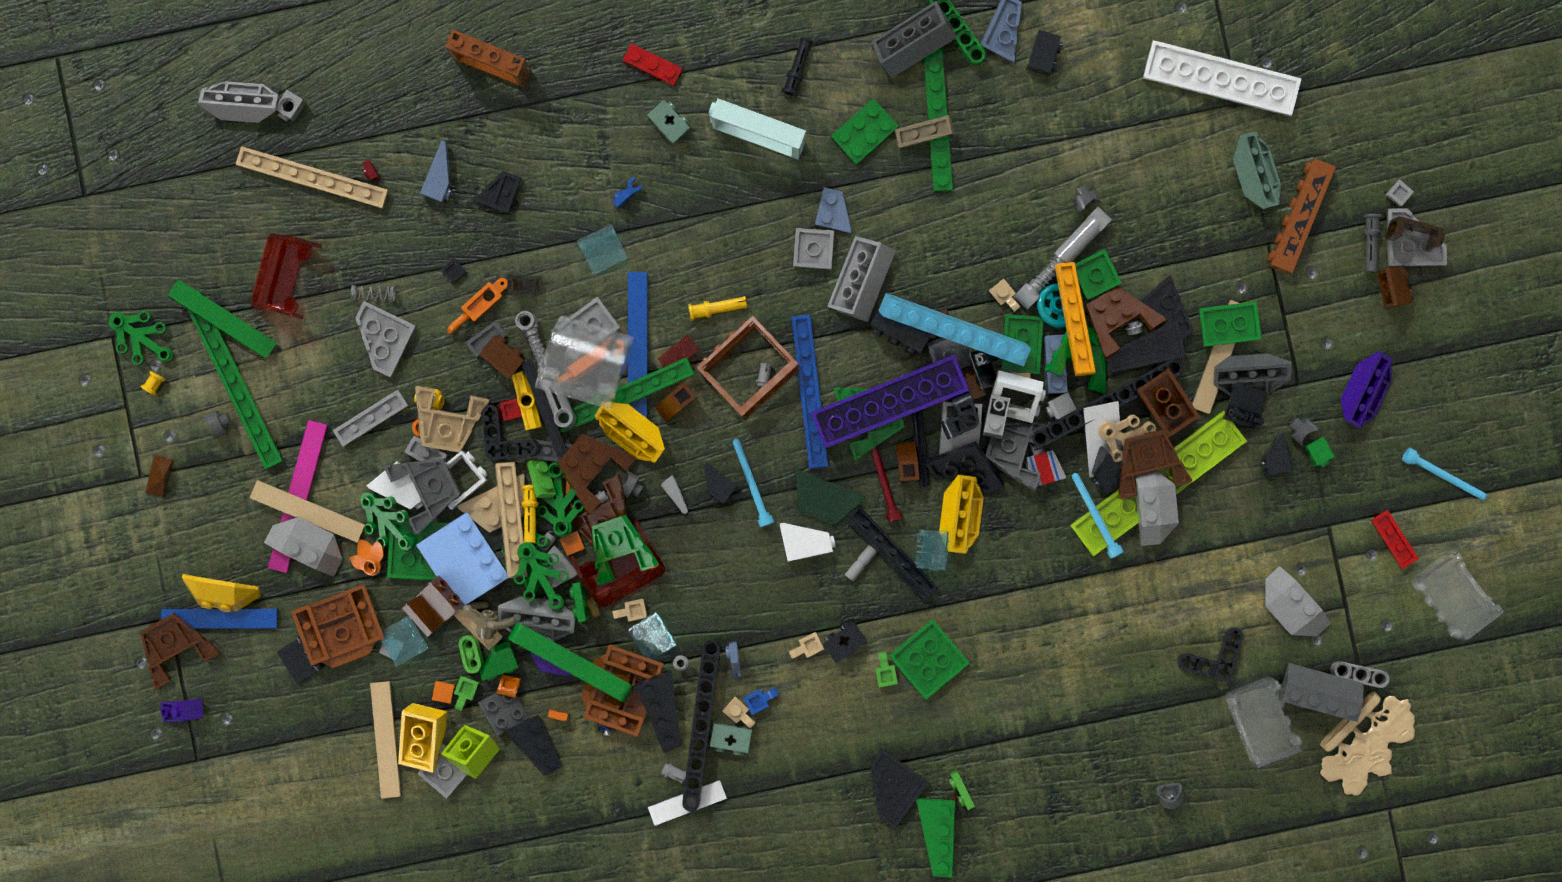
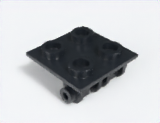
M979 350L969 353V361L974 368L976 382L981 390L994 386L996 374L992 362L997 361L999 358Z
M1235 383L1223 419L1251 428L1262 425L1264 418H1262L1260 412L1267 392Z
M300 636L277 651L296 684L327 666L322 662L311 666Z

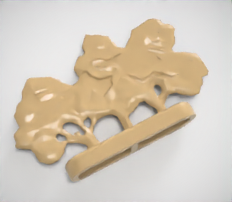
M1375 691L1367 694L1363 698L1358 722L1343 718L1322 740L1320 745L1325 751H1332L1339 746V752L1335 756H1326L1322 759L1323 769L1320 771V774L1329 782L1342 779L1344 793L1348 795L1353 794L1354 796L1361 794L1368 785L1369 772H1373L1378 776L1392 774L1391 765L1389 764V761L1392 759V751L1387 748L1390 742L1405 743L1414 739L1415 729L1413 725L1415 723V716L1410 711L1411 704L1408 699L1400 701L1395 696H1388L1383 702V710L1372 712L1379 704L1381 698ZM1389 710V714L1384 713V711ZM1380 715L1388 717V720L1381 722L1376 717L1380 718ZM1367 716L1372 720V725L1367 732L1363 733L1358 730L1357 725ZM1352 731L1355 733L1351 745L1342 743ZM1343 751L1346 752V754H1347L1346 757H1344V756L1342 755V752H1343Z

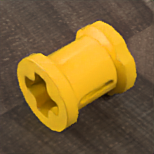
M150 371L149 378L145 384L141 385V388L156 396L157 389L166 379Z

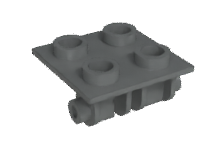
M496 692L478 702L496 737L504 733V730L529 718L517 695L514 698Z

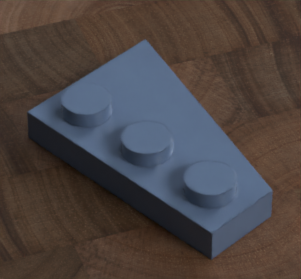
M1000 0L980 44L984 49L1014 63L1022 2L1019 0Z

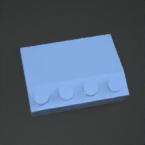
M464 513L416 544L435 575L440 576L447 582L448 586L460 597L464 605L507 579L506 571L468 513Z

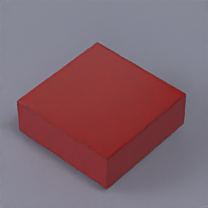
M518 398L499 403L504 422L522 417L520 406L517 402Z

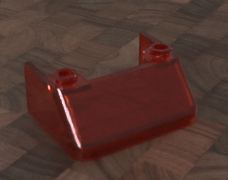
M275 233L270 234L266 241L251 297L252 307L303 319V315L296 314L298 304L296 299L292 298L294 285L301 261H306L311 257L312 247L322 249V245L298 237Z
M638 520L634 521L640 532L638 534L658 561V566L641 571L635 552L609 561L615 579L597 585L598 569H595V562L589 561L580 566L574 556L570 557L580 580L601 607L616 602L662 576L665 572V566Z

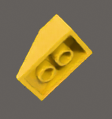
M415 703L402 710L398 764L432 773L435 771L446 731L447 711Z

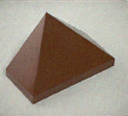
M154 455L145 493L165 497L173 464L172 459Z

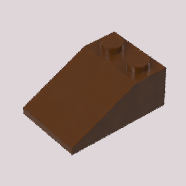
M1169 368L1137 389L1158 430H1164L1168 438L1200 417Z

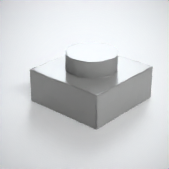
M1397 180L1385 195L1401 207L1414 191L1401 180Z

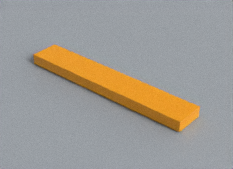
M1075 262L1056 264L1055 271L1075 376L1091 375L1096 373Z

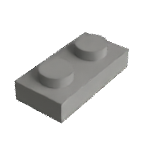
M413 436L405 450V453L419 461L446 459L448 454L439 449L422 446L421 439Z

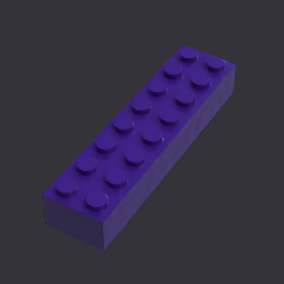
M952 355L810 413L826 449L966 393L969 389L955 355Z

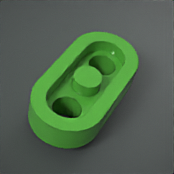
M474 635L463 636L459 640V650L464 669L468 673H477L484 666L479 641ZM474 660H476L477 666L474 665Z

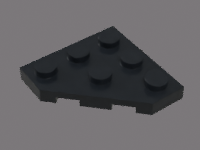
M976 441L927 459L925 463L934 478L939 480L944 478L954 481L958 475L976 477L977 484L983 493H990L1004 487V481Z
M881 748L870 763L878 815L881 820L895 829L929 782Z

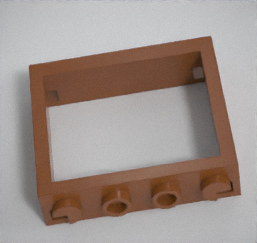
M453 29L445 46L454 60L525 88L532 71L525 58ZM515 58L521 60L520 64L514 63Z
M754 316L746 322L743 321L741 327L737 331L731 332L727 340L723 344L717 345L713 349V353L708 358H703V362L697 367L699 372L744 420L748 419L802 369ZM757 329L788 364L740 407L708 372Z

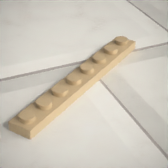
M242 146L236 161V165L382 209L389 190Z

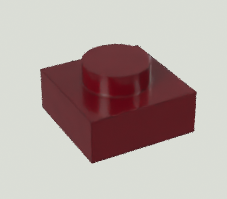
M369 159L362 162L364 166L362 171L366 179L370 178L373 182L379 180L380 177L373 163Z

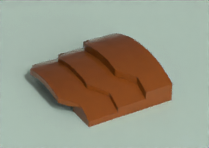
M365 584L291 611L311 666L320 662L333 668L371 654L375 642L384 639Z
M609 645L606 654L594 659L593 664L633 685V688L625 703L586 682L581 694L586 707L583 718L638 737L647 712L635 683L661 674L664 664Z

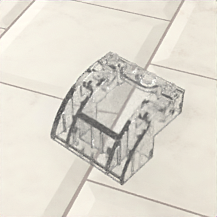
M560 316L548 342L535 388L612 409L620 378L625 372L635 337Z

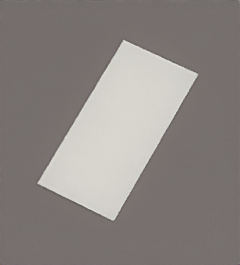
M1118 401L1084 408L1085 423L1089 422L1085 425L1089 478L1094 477L1092 469L1099 447L1103 446L1111 453L1107 441L1099 436L1098 431L1099 426L1104 422L1110 421L1114 424L1120 422ZM1108 429L1106 434H1109L1111 429ZM1115 439L1117 449L1122 452L1121 441ZM1116 453L1114 455V458H1117L1119 456V453ZM1122 460L1120 462H1115L1120 471L1122 467Z

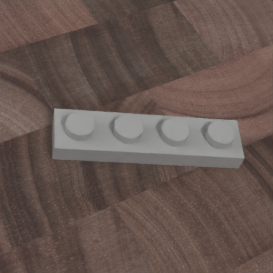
M396 390L340 425L333 432L341 445L345 447L409 405L400 391Z

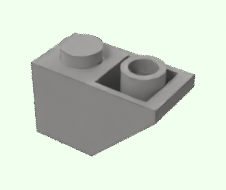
M1068 392L1047 402L1048 407L1045 408L1049 417H1054L1055 420L1076 410Z
M991 394L983 431L984 436L1002 439L1010 398Z

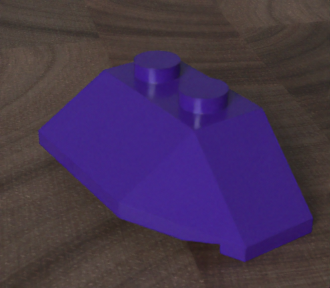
M1377 351L1356 365L1340 399L1345 421L1360 429L1364 424L1375 418L1391 384V365L1393 364V359Z

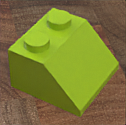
M464 724L442 751L441 755L460 771L477 779L500 749L489 735Z

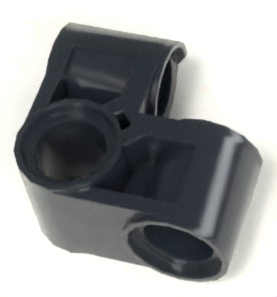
M969 391L951 398L958 416L940 422L947 440L976 428L979 423L975 405ZM969 415L973 416L976 421L971 427L967 426L964 422L966 416Z

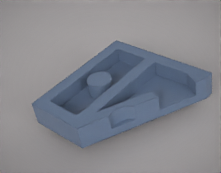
M824 187L815 222L816 226L851 234L843 192Z
M737 641L729 642V646H726V657L731 660L733 679L741 678Z

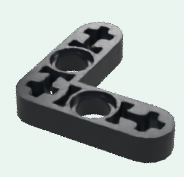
M486 405L483 408L482 420L485 453L489 459L523 458L539 454L540 444L534 439L504 442L501 409L497 405ZM491 410L495 411V415L489 416L488 413ZM496 421L497 424H489V422ZM492 427H495L498 431L497 436L494 438L489 434ZM512 444L517 447V452L514 455L509 453V447ZM530 444L534 446V449L531 451L523 450L522 448L530 446ZM503 449L504 453L492 454V450Z
M1230 627L1226 630L1217 661L1190 653H1182L1177 658L1178 666L1192 673L1219 681H1228L1233 675L1243 641V632L1237 627ZM1234 630L1239 635L1238 639L1235 638L1233 644L1237 645L1236 648L1226 645L1227 642L1231 643L1232 637L1229 634L1234 633ZM1226 649H1232L1234 653L1232 659L1227 660L1224 658L1223 653ZM1189 656L1188 659L1196 662V658L1199 659L1195 666L1196 670H1193L1194 666L1190 664L1184 667V663L1181 662L1182 658L1186 659ZM1221 660L1231 663V666L1226 665L1225 671L1228 672V675H1224L1223 678L1218 673L1219 670L1224 668V664H1220ZM1202 662L1209 663L1210 669L1208 672H1201L1200 664Z

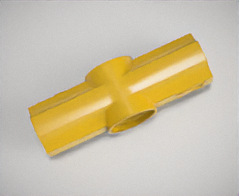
M525 373L513 374L512 379L518 398L517 402L520 406L526 431L542 427L537 404ZM523 397H531L532 402L529 406L522 404Z

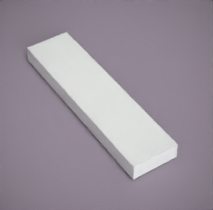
M720 780L703 786L701 803L698 809L727 799ZM683 794L648 807L654 826L690 813L682 806ZM689 797L686 800V804L688 807L694 808L697 801L695 798Z

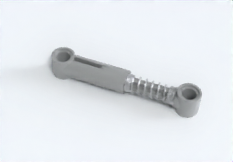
M1097 207L1056 250L1053 260H1050V264H1046L1047 267L1043 268L1039 275H1036V279H1032L1029 284L1026 283L1013 297L1028 310L1039 298L1042 288H1045V285L1049 284L1048 281L1052 280L1053 276H1056L1055 265L1072 262L1112 219Z
M521 311L516 316L515 322L517 327L521 329L522 334L525 335V338L528 339L527 343L530 344L529 348L532 349L531 353L534 354L533 358L536 359V372L553 412L554 422L559 427L571 428L575 425L577 418L572 411L563 386H560L557 382L559 376L554 363L551 364V361H548L549 358L546 356L548 354L545 353L546 349L543 348L544 344L541 343L542 339L539 338L538 319L528 311ZM526 317L531 319L528 326L523 325V320ZM567 413L569 421L563 424L561 417Z

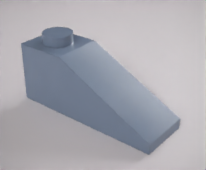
M441 140L420 194L444 204L445 200H449L452 190H450L448 144Z

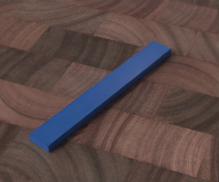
M628 272V383L647 375V272ZM647 397L629 404L647 418Z
M793 316L791 319L796 361L802 368L798 371L809 469L828 467L827 451L810 413L821 408L811 316Z

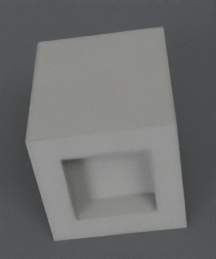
M286 90L276 106V110L279 112L277 116L285 121L289 119L295 121L306 102L289 90ZM288 103H293V110L290 112H286V105Z

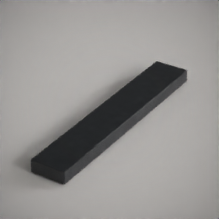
M859 505L845 517L850 525L924 601L939 588Z

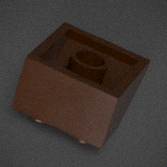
M1403 265L1385 268L1377 272L1385 309L1412 303L1413 292L1407 283L1409 275Z
M494 334L481 349L479 355L506 378L510 379L524 361L521 357L523 353L516 347L511 349L507 345L508 341L503 336L499 335L497 337Z

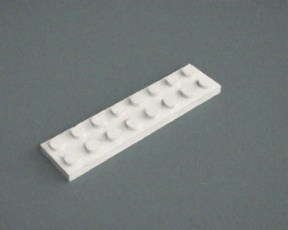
M1154 40L1151 44L1143 79L1290 117L1294 110L1301 78Z

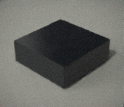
M455 257L440 269L452 284H455L468 273Z

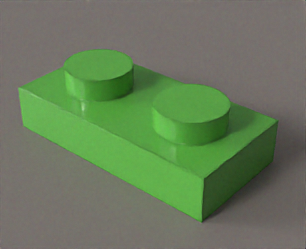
M530 460L527 466L536 498H553L556 492L552 478L548 474L547 461Z
M958 771L951 772L952 778L949 779L953 790L958 789L960 796L957 798L961 806H966L968 810L975 807Z

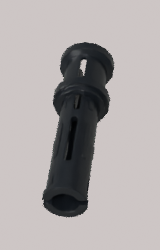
M801 38L792 69L786 75L788 78L781 92L794 97L798 96L797 90L800 82L803 80V75L801 74L813 42L812 40Z

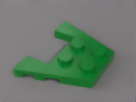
M1087 327L1096 373L1091 374L1088 390L1099 395H1105V359L1102 355L1101 346L1098 344L1095 330ZM1067 331L1060 341V347L1057 351H1054L1052 361L1045 367V371L1056 376L1063 375L1066 359L1072 361Z
M834 388L837 401L868 390L864 388ZM903 418L868 431L869 438L850 443L854 459H859L905 427Z
M626 515L592 526L593 546L597 554V561L595 562V569H598L597 585L615 579L608 560L635 552L641 571L659 565Z

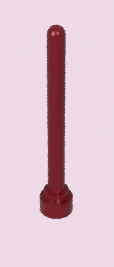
M876 446L871 449V454L888 507V515L886 517L889 523L903 517L901 511L895 507L879 450Z

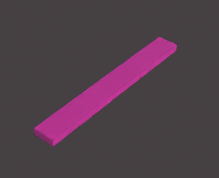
M308 420L288 493L308 500L328 425ZM283 512L280 523L297 517ZM273 548L268 568L288 573L291 557Z

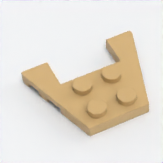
M416 386L421 445L460 452L470 436L474 424L479 420L483 408L489 403V399L470 396L466 415L430 409L434 389Z

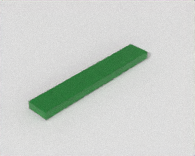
M180 280L175 283L167 295L264 359H267L277 344L274 340Z

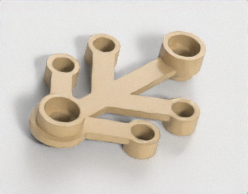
M1130 415L1127 419L1115 424L1110 421L1102 423L1099 426L1098 433L1103 440L1107 441L1113 460L1120 462L1123 458V453L1117 449L1115 439L1121 441L1124 449L1125 438L1153 432L1156 430L1155 424L1147 421L1142 426L1126 433L1119 432L1128 426L1137 427L1140 424V419L1136 415ZM1135 418L1136 421L1131 424V420ZM1152 425L1151 429L1147 431V427ZM1111 429V432L1106 434L1107 430ZM1116 453H1119V456L1117 458H1114V455Z

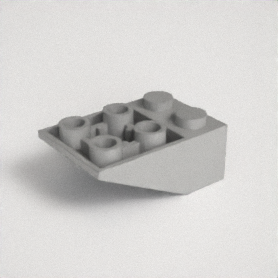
M953 402L942 403L941 421L958 416ZM974 404L979 418L976 428L947 440L941 425L939 455L975 441L979 445L982 404ZM971 415L966 416L964 420L965 424L969 427L973 426L976 422L975 418Z

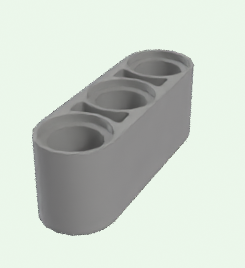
M1342 661L1334 662L1330 668L1332 675L1364 683V685L1383 688L1389 683V675L1382 670ZM1340 665H1343L1345 668L1343 675H1338L1337 668ZM1362 669L1364 676L1358 680L1356 672ZM1380 673L1382 675V681L1379 684H1377L1375 682V676Z

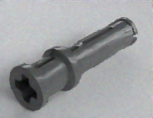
M1364 214L1366 218V230H1364L1366 236L1365 272H1378V236L1381 234L1379 222L1382 214Z

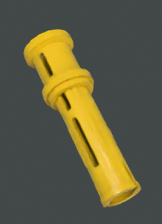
M743 296L713 303L704 301L703 304H688L690 319L694 321L695 318L700 317L710 318L712 314L746 309V298Z
M533 485L522 486L523 502H521V506L524 508V542L536 544V508H538L539 502H537Z

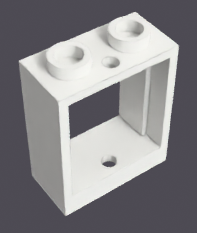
M998 371L992 395L1001 396L1003 387L1035 395L1031 409L1009 403L1007 417L1032 423L1034 416L1038 417L1041 405H1038L1039 401L1044 400L1046 390H1043V382Z
M460 451L447 462V465L450 469L463 458L480 480L459 498L453 500L448 505L450 510L456 508L457 505L461 504L488 481L486 478L488 474L481 466L478 468L474 464L475 458L469 451L467 453Z

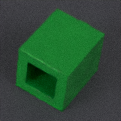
M1319 437L1303 446L1313 466L1320 465L1322 468L1330 464V459L1335 457L1324 437Z

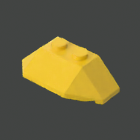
M603 402L595 414V418L599 420L605 435L637 459L656 463L665 450L659 428L629 404Z
M958 475L944 492L939 531L948 552L966 554L968 548L979 536L984 497L977 484L976 477Z
M186 574L182 575L187 589L198 605L205 609H212L213 607L219 608L223 612H237L261 596L258 586Z

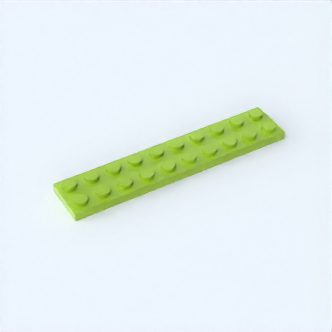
M1225 411L1219 413L1174 447L1188 475L1192 478V482L1247 442L1233 422L1223 419ZM1170 467L1157 470L1173 483ZM1192 482L1175 486L1176 494ZM1119 489L1096 505L1114 541L1138 523L1136 496L1119 499ZM1090 511L1070 525L1092 556H1095L1108 546Z

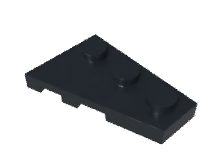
M1169 275L1142 298L1141 301L1166 318V323L1163 326L1178 319L1183 340L1194 329L1179 298L1178 291H1176L1173 279Z
M539 714L504 730V733L515 742V745L528 756V759L543 775H547L562 767Z

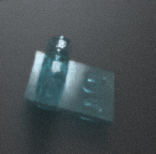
M612 224L577 240L593 275L628 259Z
M919 530V533H917V543H922V545H916V547H922V551H916V553H922V555H916L915 564H917V568L946 570L948 532Z
M657 612L628 629L644 657L654 659L677 645L676 639L672 637L669 632L670 630L667 629V625L664 624L660 617L661 615Z
M409 615L382 631L384 639H381L396 667L428 649L427 644Z

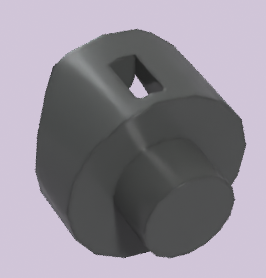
M1088 185L1075 189L1078 196L1072 200L1077 212L1084 210L1087 204L1096 206L1101 203L1096 189L1090 191Z
M216 410L203 416V420L213 429V440L228 434L227 427L232 425V421L227 413L221 415Z
M1295 418L1289 425V428L1293 430L1290 437L1303 446L1304 437L1310 432L1317 431L1319 427L1309 418H1305L1303 421Z
M626 470V482L622 485L624 498L628 500L630 495L638 498L643 489V486L638 484L640 477Z
M1180 782L1159 785L1157 787L1160 804L1164 808L1176 809L1185 801V794Z

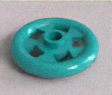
M1058 284L1048 285L1040 292L1037 299L1038 313L1048 325L1055 328H1066L1060 296L1053 297L1052 293L1059 291ZM1045 300H1050L1049 308L1045 307ZM1051 312L1058 316L1057 320L1050 317Z

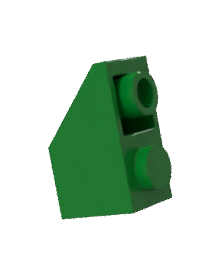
M511 641L491 648L481 670L482 681L495 679L500 674L512 673L516 668H519L518 658Z

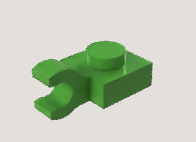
M886 652L878 653L881 666L875 668L878 687L898 684L894 664L888 665Z
M460 676L454 694L459 696L454 709L463 711L466 700H473L479 682Z

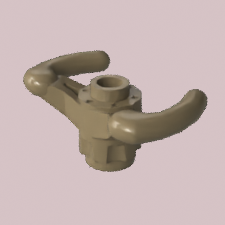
M486 601L468 603L462 606L461 609L464 614L476 623V633H478V637L481 639H492L497 629L512 626L516 619L511 617L506 621L497 622V615L493 611L484 610L480 613L475 610L488 608L489 603Z

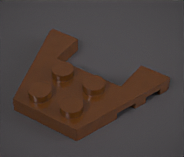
M1118 286L1086 305L1087 314L1097 335V341L1099 346H1101L1102 355L1105 360L1120 351V347L1110 335L1131 321L1140 317L1151 331L1166 323L1165 317Z
M1161 429L1125 438L1118 493L1119 499L1137 496L1134 481L1135 475L1167 467L1171 469L1175 486L1192 482V478L1188 475L1184 464L1177 456L1164 430Z
M581 434L557 462V465L575 491L576 497L584 506L585 512L590 515L601 501L586 487L609 460L625 472L637 458Z
M620 474L603 482L611 499L610 501L597 506L590 515L586 512H579L573 520V523L580 529L579 532L592 546V526L623 515L627 516ZM574 499L565 509L566 515L573 509Z
M175 612L140 632L155 690L171 681V678L161 664L191 646L195 647L203 662L220 653L218 648Z

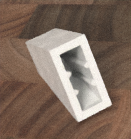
M384 471L366 485L369 489L385 497H394L397 503L409 509L416 508L418 510L424 506L409 474L390 482L386 471Z
M780 523L788 561L833 552L832 548L836 547L834 537L829 536L828 532Z

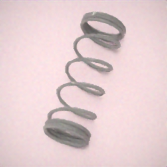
M352 285L351 299L355 300L357 287ZM361 286L360 294H359L358 299H359L360 296H361V291H362L363 299H364L365 301L369 298L370 293H371V297H372V299H373L371 286L369 287V293H368L367 299L364 298L363 287ZM378 286L377 296L373 300L375 301L378 297V294H380L381 300L384 301L381 297L380 286ZM387 286L384 300L388 293L389 300L394 301L395 287L391 286L389 294V287Z

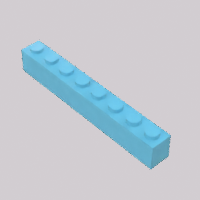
M888 293L885 294L879 308V312L886 318L1021 366L1025 365L1031 348L1022 341Z

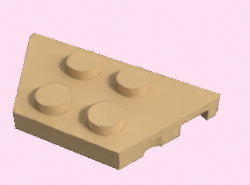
M524 474L517 476L521 517L524 516V508L521 506V502H523L522 486L525 485ZM497 486L457 505L459 510L463 513H468L472 520L489 533L502 527Z

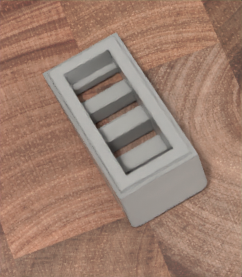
M672 475L661 486L681 512L687 514L688 508L675 477Z

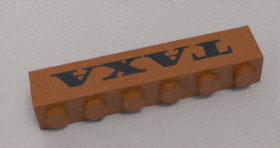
M1316 158L1310 162L1307 161L1303 169L1305 176L1303 180H1299L1296 190H1298L1296 198L1292 197L1289 208L1291 210L1289 215L1286 214L1281 224L1284 226L1281 233L1278 232L1274 243H1277L1276 247L1268 255L1269 267L1288 275L1293 273L1336 168L1335 166Z

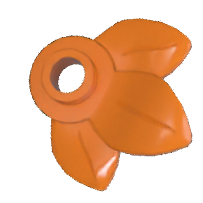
M359 540L357 545L358 555L350 557L352 565L370 576L377 575L381 570L380 562L384 557L381 543L376 542L372 545L366 540Z

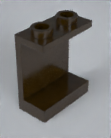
M1398 216L1390 220L1385 237L1387 240H1396L1402 237L1404 228L1430 236L1426 250L1431 251L1443 244L1445 234H1443L1444 228Z

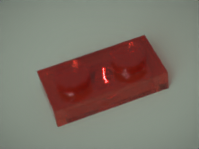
M686 335L659 357L658 360L666 367L686 357L689 359L699 351V348Z

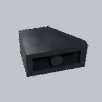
M1285 433L1278 434L1262 456L1260 467L1261 471L1265 472V475L1291 471Z
M1101 446L1092 469V475L1095 478L1093 483L1098 490L1102 489L1108 494L1120 485L1121 472L1110 453Z
M706 462L704 468L708 493L711 494L709 498L718 505L720 502L724 504L738 485Z

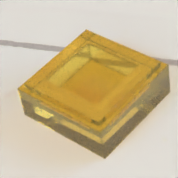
M595 597L588 599L586 602L592 616L595 618L601 615Z

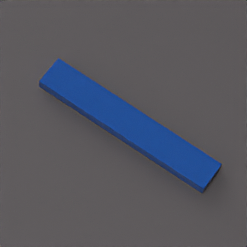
M161 609V619L175 612L193 628H278V609H240L237 612H223L219 609Z

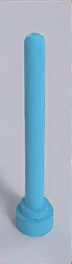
M734 439L735 451L759 512V520H757L761 528L774 523L773 517L769 512H766L739 439Z
M1409 447L1404 453L1402 461L1405 463L1417 464L1481 500L1487 498L1486 493L1420 458L1416 450Z
M1073 473L1072 479L1108 545L1106 547L1108 549V556L1111 559L1123 553L1121 545L1114 542L1079 474Z

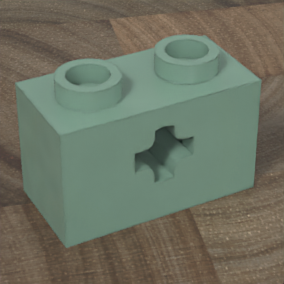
M663 100L647 114V117L674 146L690 131L688 126L690 122L683 115L679 117L675 112L677 108L670 101L667 103ZM667 118L673 119L674 124L671 125V124L669 123L668 125H666V124H667V120H666V119H667Z
M714 722L710 747H714L713 750L717 752H725L726 749L732 750V754L744 756V753H748L752 729ZM729 735H733V738L737 739L732 744H728V740H725V738H729Z

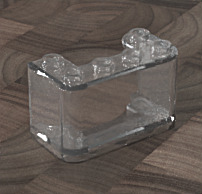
M1448 550L1412 578L1414 581L1412 585L1418 592L1421 591L1423 593L1426 604L1429 607L1433 606L1437 611L1436 617L1442 623L1445 622L1449 627L1447 631L1453 638L1469 640L1504 613L1499 604L1495 606L1491 601L1492 598L1484 593L1465 568V563L1459 562L1462 559L1457 550Z
M1271 677L1262 678L1225 693L1226 701L1252 765L1258 768L1302 751L1300 748L1302 741L1298 734L1295 735L1290 730L1291 721L1288 715H1284L1282 710L1284 703L1278 700L1279 697L1277 696H1279V691H1281L1280 685L1277 680L1274 681V678Z

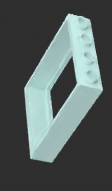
M718 98L716 103L712 102L709 116L713 129L799 160L805 144L806 130Z

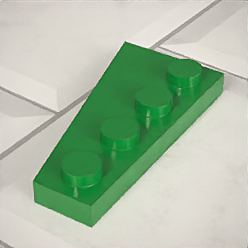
M917 798L932 874L935 877L952 878L956 800Z

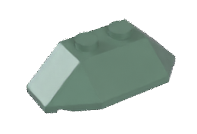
M1257 132L1240 135L1233 161L1244 196L1263 209L1279 205L1281 183L1270 148L1259 137Z

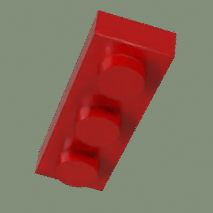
M632 43L623 58V62L672 86H675L683 70L681 67Z
M1388 510L1370 520L1401 569L1419 559Z

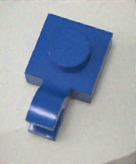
M634 177L629 179L627 189L624 191L621 189L613 196L614 200L612 202L618 209L632 198L636 192L642 189L641 184L637 188L632 187V183L636 180Z
M776 687L765 693L759 689L743 698L753 715L769 707L767 701L778 696L779 693Z

